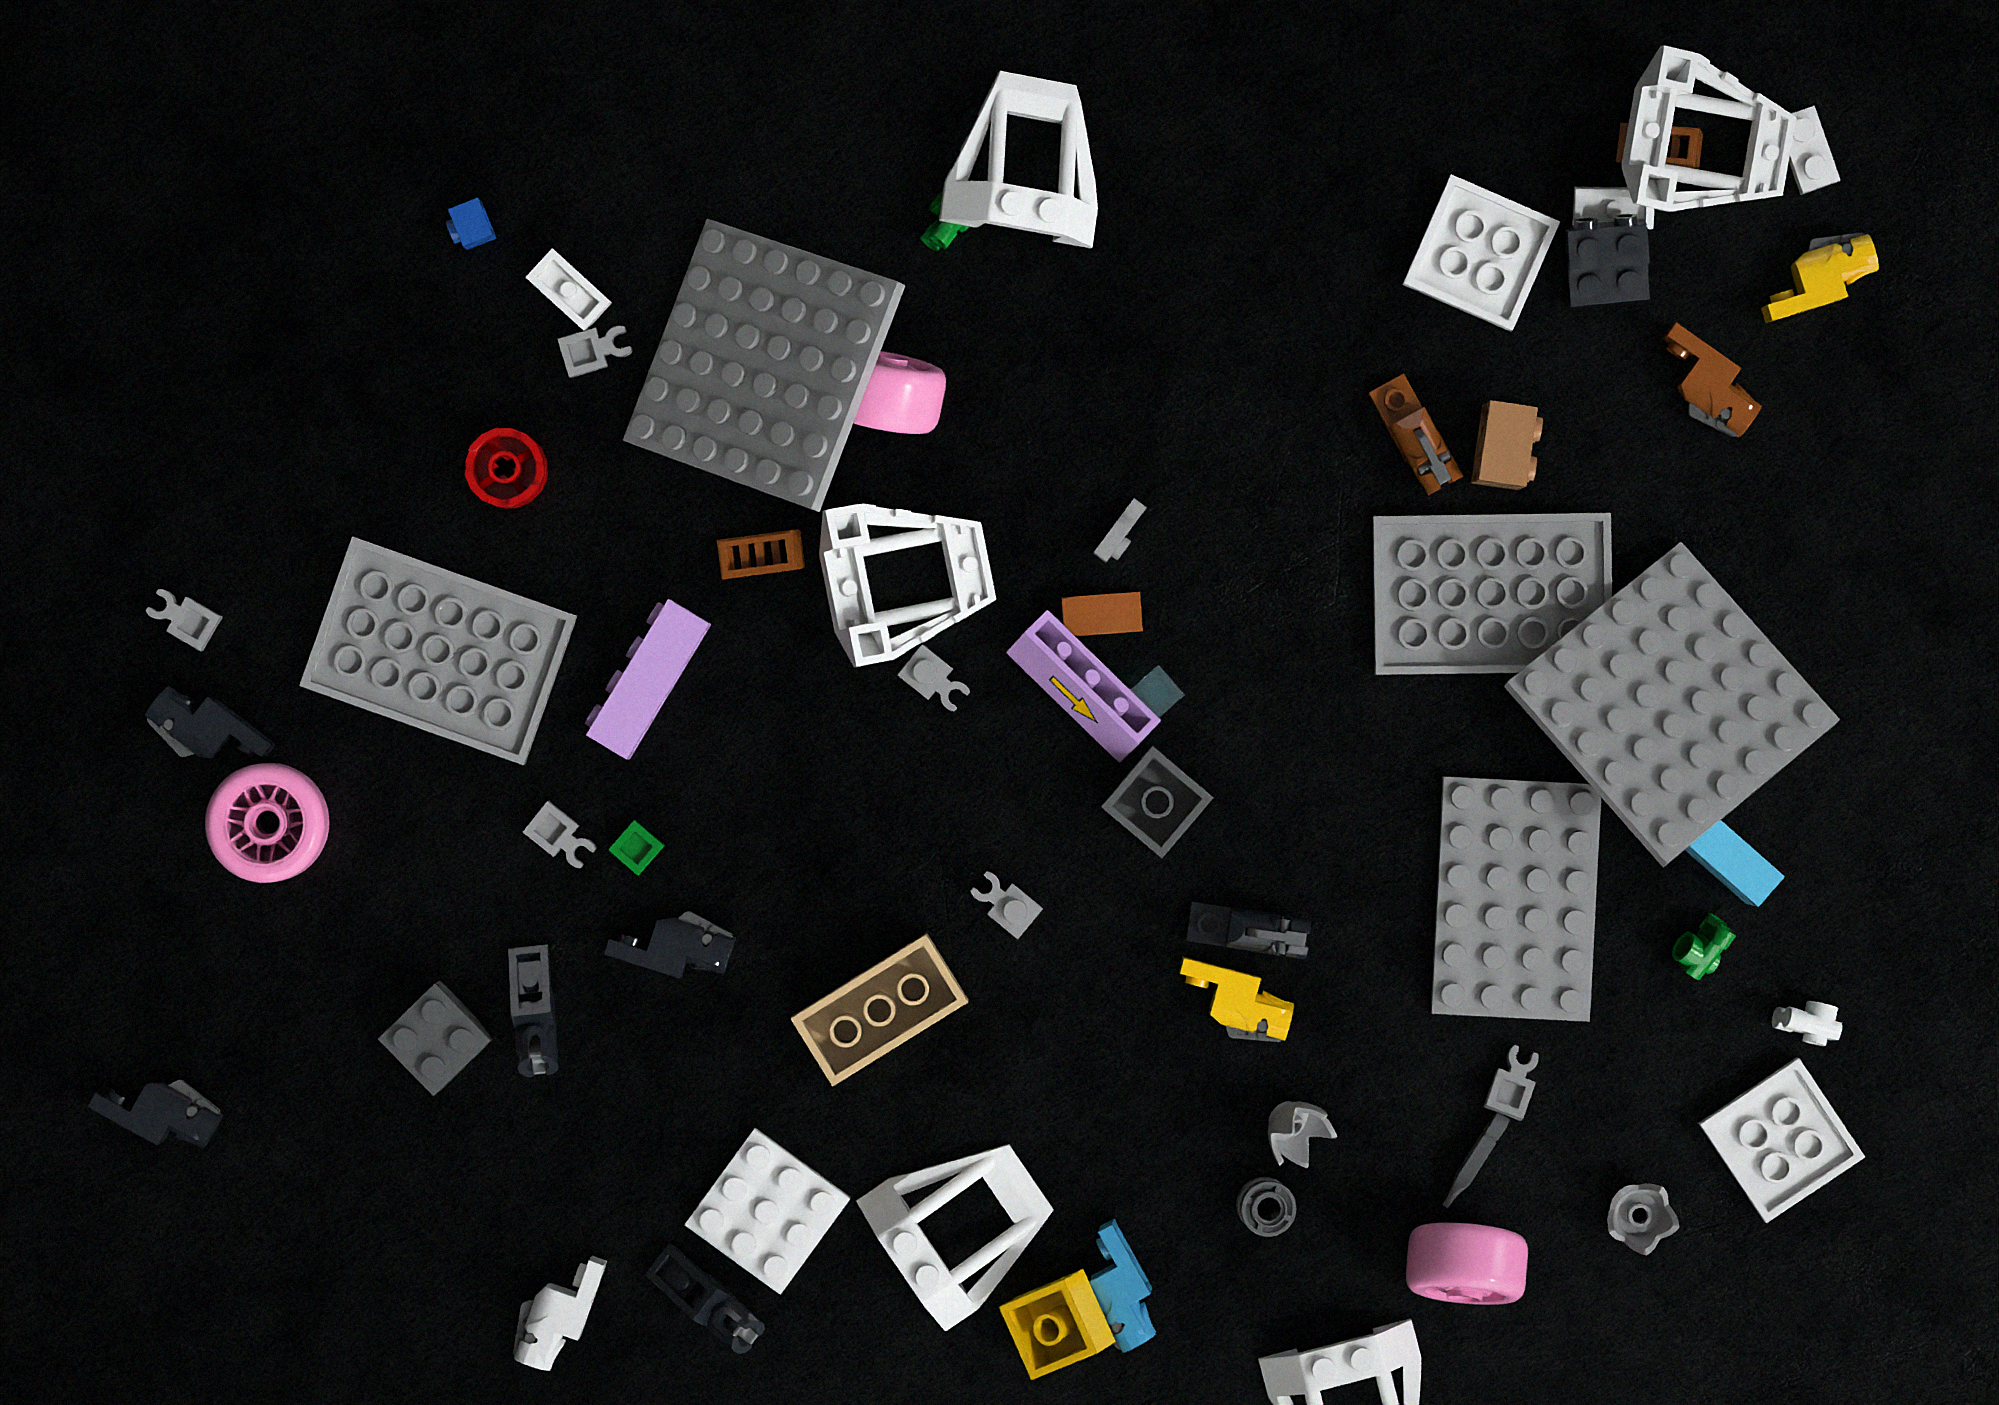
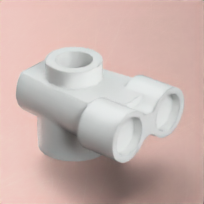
M1807 1001L1805 1011L1793 1007H1777L1772 1016L1773 1028L1787 1032L1795 1031L1804 1034L1802 1041L1814 1045L1826 1046L1827 1040H1839L1842 1031V1023L1835 1021L1838 1008L1820 1002Z

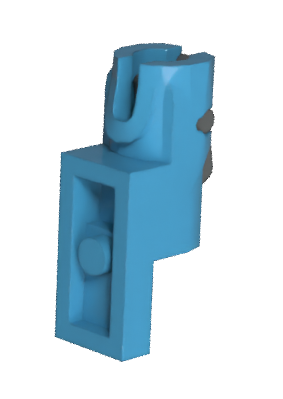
M1112 1219L1100 1226L1098 1231L1100 1238L1096 1239V1242L1104 1258L1107 1261L1113 1258L1115 1263L1092 1275L1090 1285L1116 1341L1113 1344L1118 1350H1122L1125 1353L1156 1335L1145 1302L1141 1304L1139 1300L1151 1294L1152 1286L1115 1219Z

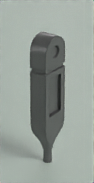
M1499 1112L1493 1114L1483 1129L1484 1132L1480 1134L1457 1170L1449 1194L1442 1204L1443 1206L1449 1208L1452 1201L1473 1181L1496 1145L1495 1142L1499 1140L1510 1121L1508 1117Z

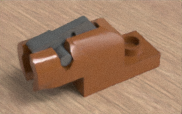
M1678 323L1671 325L1662 338L1669 343L1666 349L1684 362L1688 358L1694 361L1677 385L1681 396L1689 403V416L1727 435L1741 437L1762 407L1738 383L1735 386L1731 384L1741 368Z
M1404 374L1368 393L1405 462H1409L1427 495L1441 489L1440 485L1445 482L1450 484L1463 477L1426 408H1422Z

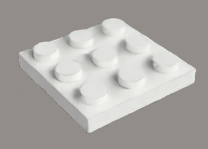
M1451 174L1402 285L1512 332L1560 221Z
M1797 1057L1698 1123L1766 1223L1865 1158L1801 1060Z
M754 1128L685 1223V1226L781 1295L851 1197L758 1129Z

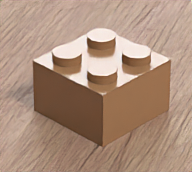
M1492 400L1482 405L1471 477L1472 484L1519 490L1526 487L1527 482L1529 483L1530 480H1534L1537 457L1531 456L1532 445L1535 441L1540 440L1543 426V418L1537 417L1538 407Z

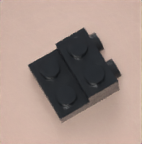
M1637 214L1615 215L1612 222L1598 223L1597 218L1589 217L1575 219L1574 225L1564 226L1568 295L1571 307L1650 299L1648 227L1644 219H1638Z

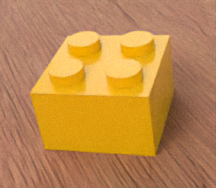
M1084 1269L1019 1295L999 1307L1031 1380L1097 1354L1116 1342Z

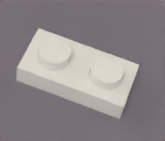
M1815 106L1792 113L1796 117L1789 163L1800 195L1840 181Z
M1574 186L1572 225H1574V220L1579 218H1597L1598 223L1614 221L1613 217L1615 215L1637 214L1638 219L1645 220L1648 229H1653L1654 208L1633 204L1628 187Z
M553 248L526 276L534 286L584 331L588 330L612 303Z

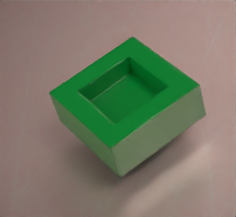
M634 820L609 848V851L639 876L665 845L639 822Z

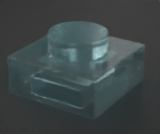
M1159 665L1130 689L1158 718L1184 696V693Z

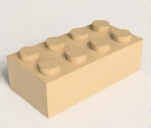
M926 932L791 1017V1020L829 1082L834 1086L968 1003V998Z

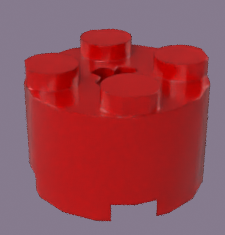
M495 428L481 434L470 445L466 458L465 477L470 489L482 501L500 508H519L532 502L542 492L548 477L547 459L542 447L529 435L512 428ZM503 459L510 463L515 462L516 467L512 469L515 473L510 478L506 475L499 476L497 473L498 470L502 469L499 462Z

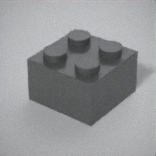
M1151 746L1101 804V807L1163 858L1213 797L1156 748Z
M439 981L422 995L378 1040L434 1096L474 1059L495 1036Z

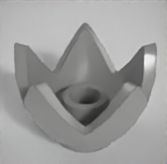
M1286 1101L1279 1104L1269 1116L1268 1139L1271 1151L1279 1166L1284 1162L1282 1155H1284L1292 1162L1308 1168L1309 1137H1337L1330 1121L1326 1118L1328 1114L1325 1110L1306 1102Z
M1650 1183L1628 1185L1620 1189L1612 1199L1607 1218L1609 1233L1616 1240L1623 1241L1632 1250L1640 1254L1648 1255L1655 1249L1660 1239L1672 1235L1679 1229L1677 1216L1670 1207L1668 1194L1662 1186ZM1637 1208H1643L1646 1211V1217L1641 1222H1635L1632 1218L1633 1211Z

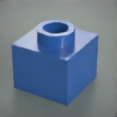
M479 198L448 209L452 219L446 221V225L455 244L461 242L463 247L469 250L496 239L483 203Z

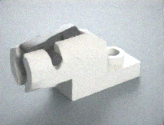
M592 1256L587 1265L580 1263L573 1282V1286L579 1287L578 1292L548 1283L535 1295V1299L522 1303L513 1350L516 1361L534 1368L550 1371L554 1359L566 1342V1340L562 1339L563 1336L578 1341L605 1269L606 1260Z

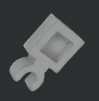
M624 326L613 327L602 338H599L596 328L559 338V346L569 377H576L608 367L606 355L612 354L616 357H625L631 354L633 351L630 346L618 349L613 343L617 335L626 333V328Z
M1133 499L1093 554L1105 563L1110 556L1118 560L1131 543L1125 536L1147 507Z
M158 589L156 594L165 598L167 606L161 612L148 607L146 609L147 614L155 619L171 620L172 622L167 628V632L194 648L203 651L220 623L222 616L189 597H185L180 606L171 592Z
M923 644L898 674L900 678L928 700L935 691L941 695L943 705L951 711L957 709L948 698L951 690L959 689L966 695L970 693L969 688L965 684L958 681L950 682L946 678L953 668Z
M550 801L545 803L523 831L525 835L553 857L556 856L560 849H563L566 852L568 862L576 868H581L584 865L575 856L577 847L585 846L591 852L597 849L591 840L576 838L573 835L580 825Z
M986 871L984 876L992 882V890L989 893L983 894L973 887L971 893L979 901H990L994 904L987 914L1014 937L1019 939L1043 908L1013 883L1006 891H1003L1000 888L997 876Z
M1514 1045L1508 1050L1506 1055V1063L1509 1069L1508 1071L1500 1068L1496 1070L1483 1107L1521 1121L1524 1118L1536 1083L1525 1077L1528 1072L1536 1067L1539 1057L1537 1053H1532L1528 1063L1522 1065L1516 1059L1519 1046Z

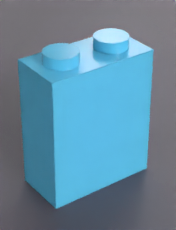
M1721 820L1685 849L1746 904L1759 907L1785 877Z

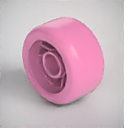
M880 351L853 424L897 433H929L936 427L940 418L946 388L945 374L940 368L925 361Z
M261 763L246 766L225 778L210 798L205 816L206 837L218 861L236 876L259 883L286 880L305 871L313 864L323 850L329 832L327 804L315 783L295 768L277 763ZM267 811L274 812L279 818V827L272 834L265 832L261 827V817Z
M1431 1223L1421 1225L1412 1231L1409 1238L1406 1282L1414 1293L1441 1301L1481 1305L1515 1302L1522 1297L1526 1286L1528 1246L1521 1235L1492 1226L1469 1223Z

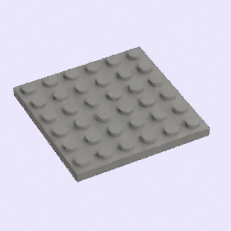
M707 219L623 441L820 512L905 285L898 281Z
M1682 542L1677 544L1547 649L1504 686L1663 868L1840 720Z

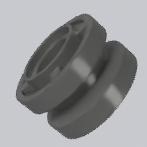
M1257 1177L1248 1181L1240 1189L1236 1199V1210L1240 1220L1251 1231L1260 1236L1272 1237L1283 1233L1291 1226L1296 1215V1202L1290 1190L1278 1180L1271 1177ZM1268 1197L1274 1198L1275 1206L1273 1211L1268 1215H1258L1257 1207L1260 1201Z

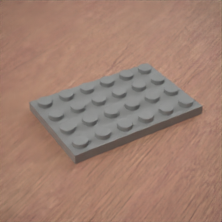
M1611 513L1372 517L1374 675L1519 673L1612 598Z
M352 537L299 686L525 765L577 616Z
M1442 776L1430 1013L1590 1022L1601 796L1590 784Z

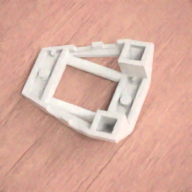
M1660 46L1634 90L1622 159V171L1632 203L1670 212L1782 196L1796 117L1762 94L1752 92L1738 82L1739 79L1730 73L1720 71L1711 65L1710 60L1701 54L1669 46ZM1695 78L1740 102L1691 94L1693 93ZM1675 107L1752 121L1742 177L1665 163ZM1677 182L1720 189L1713 191L1675 192Z
M1004 71L998 72L978 112V117L960 149L954 166L950 169L944 181L939 221L971 227H979L984 223L1053 235V242L1092 248L1098 210L1096 183L1077 86ZM1007 114L1062 124L1058 193L1003 183ZM991 122L987 181H968ZM1075 160L1079 199L1074 197Z
M864 503L823 511L819 549L820 561L834 630L854 667L894 660L916 645L925 642L940 631L996 600L981 522L939 515L931 516L912 513L902 509L893 510ZM867 525L924 529L870 539ZM941 541L952 597L874 613L863 557ZM937 617L896 637L889 638L887 626Z
M1009 1144L943 1164L926 1167L908 1174L888 1178L856 1200L880 1243L921 1303L945 1331L979 1309L1053 1211L1052 1206ZM958 1174L911 1209L901 1196ZM983 1177L1014 1222V1225L949 1271L917 1223ZM1004 1252L967 1292L961 1282Z
M1407 1319L1373 1328L1374 1333L1300 1353H1298L1297 1349H1292L1258 1358L1270 1401L1273 1405H1294L1290 1396L1304 1394L1307 1405H1323L1321 1390L1376 1376L1382 1404L1399 1405L1391 1371L1403 1366L1404 1405H1419L1421 1354L1412 1320Z

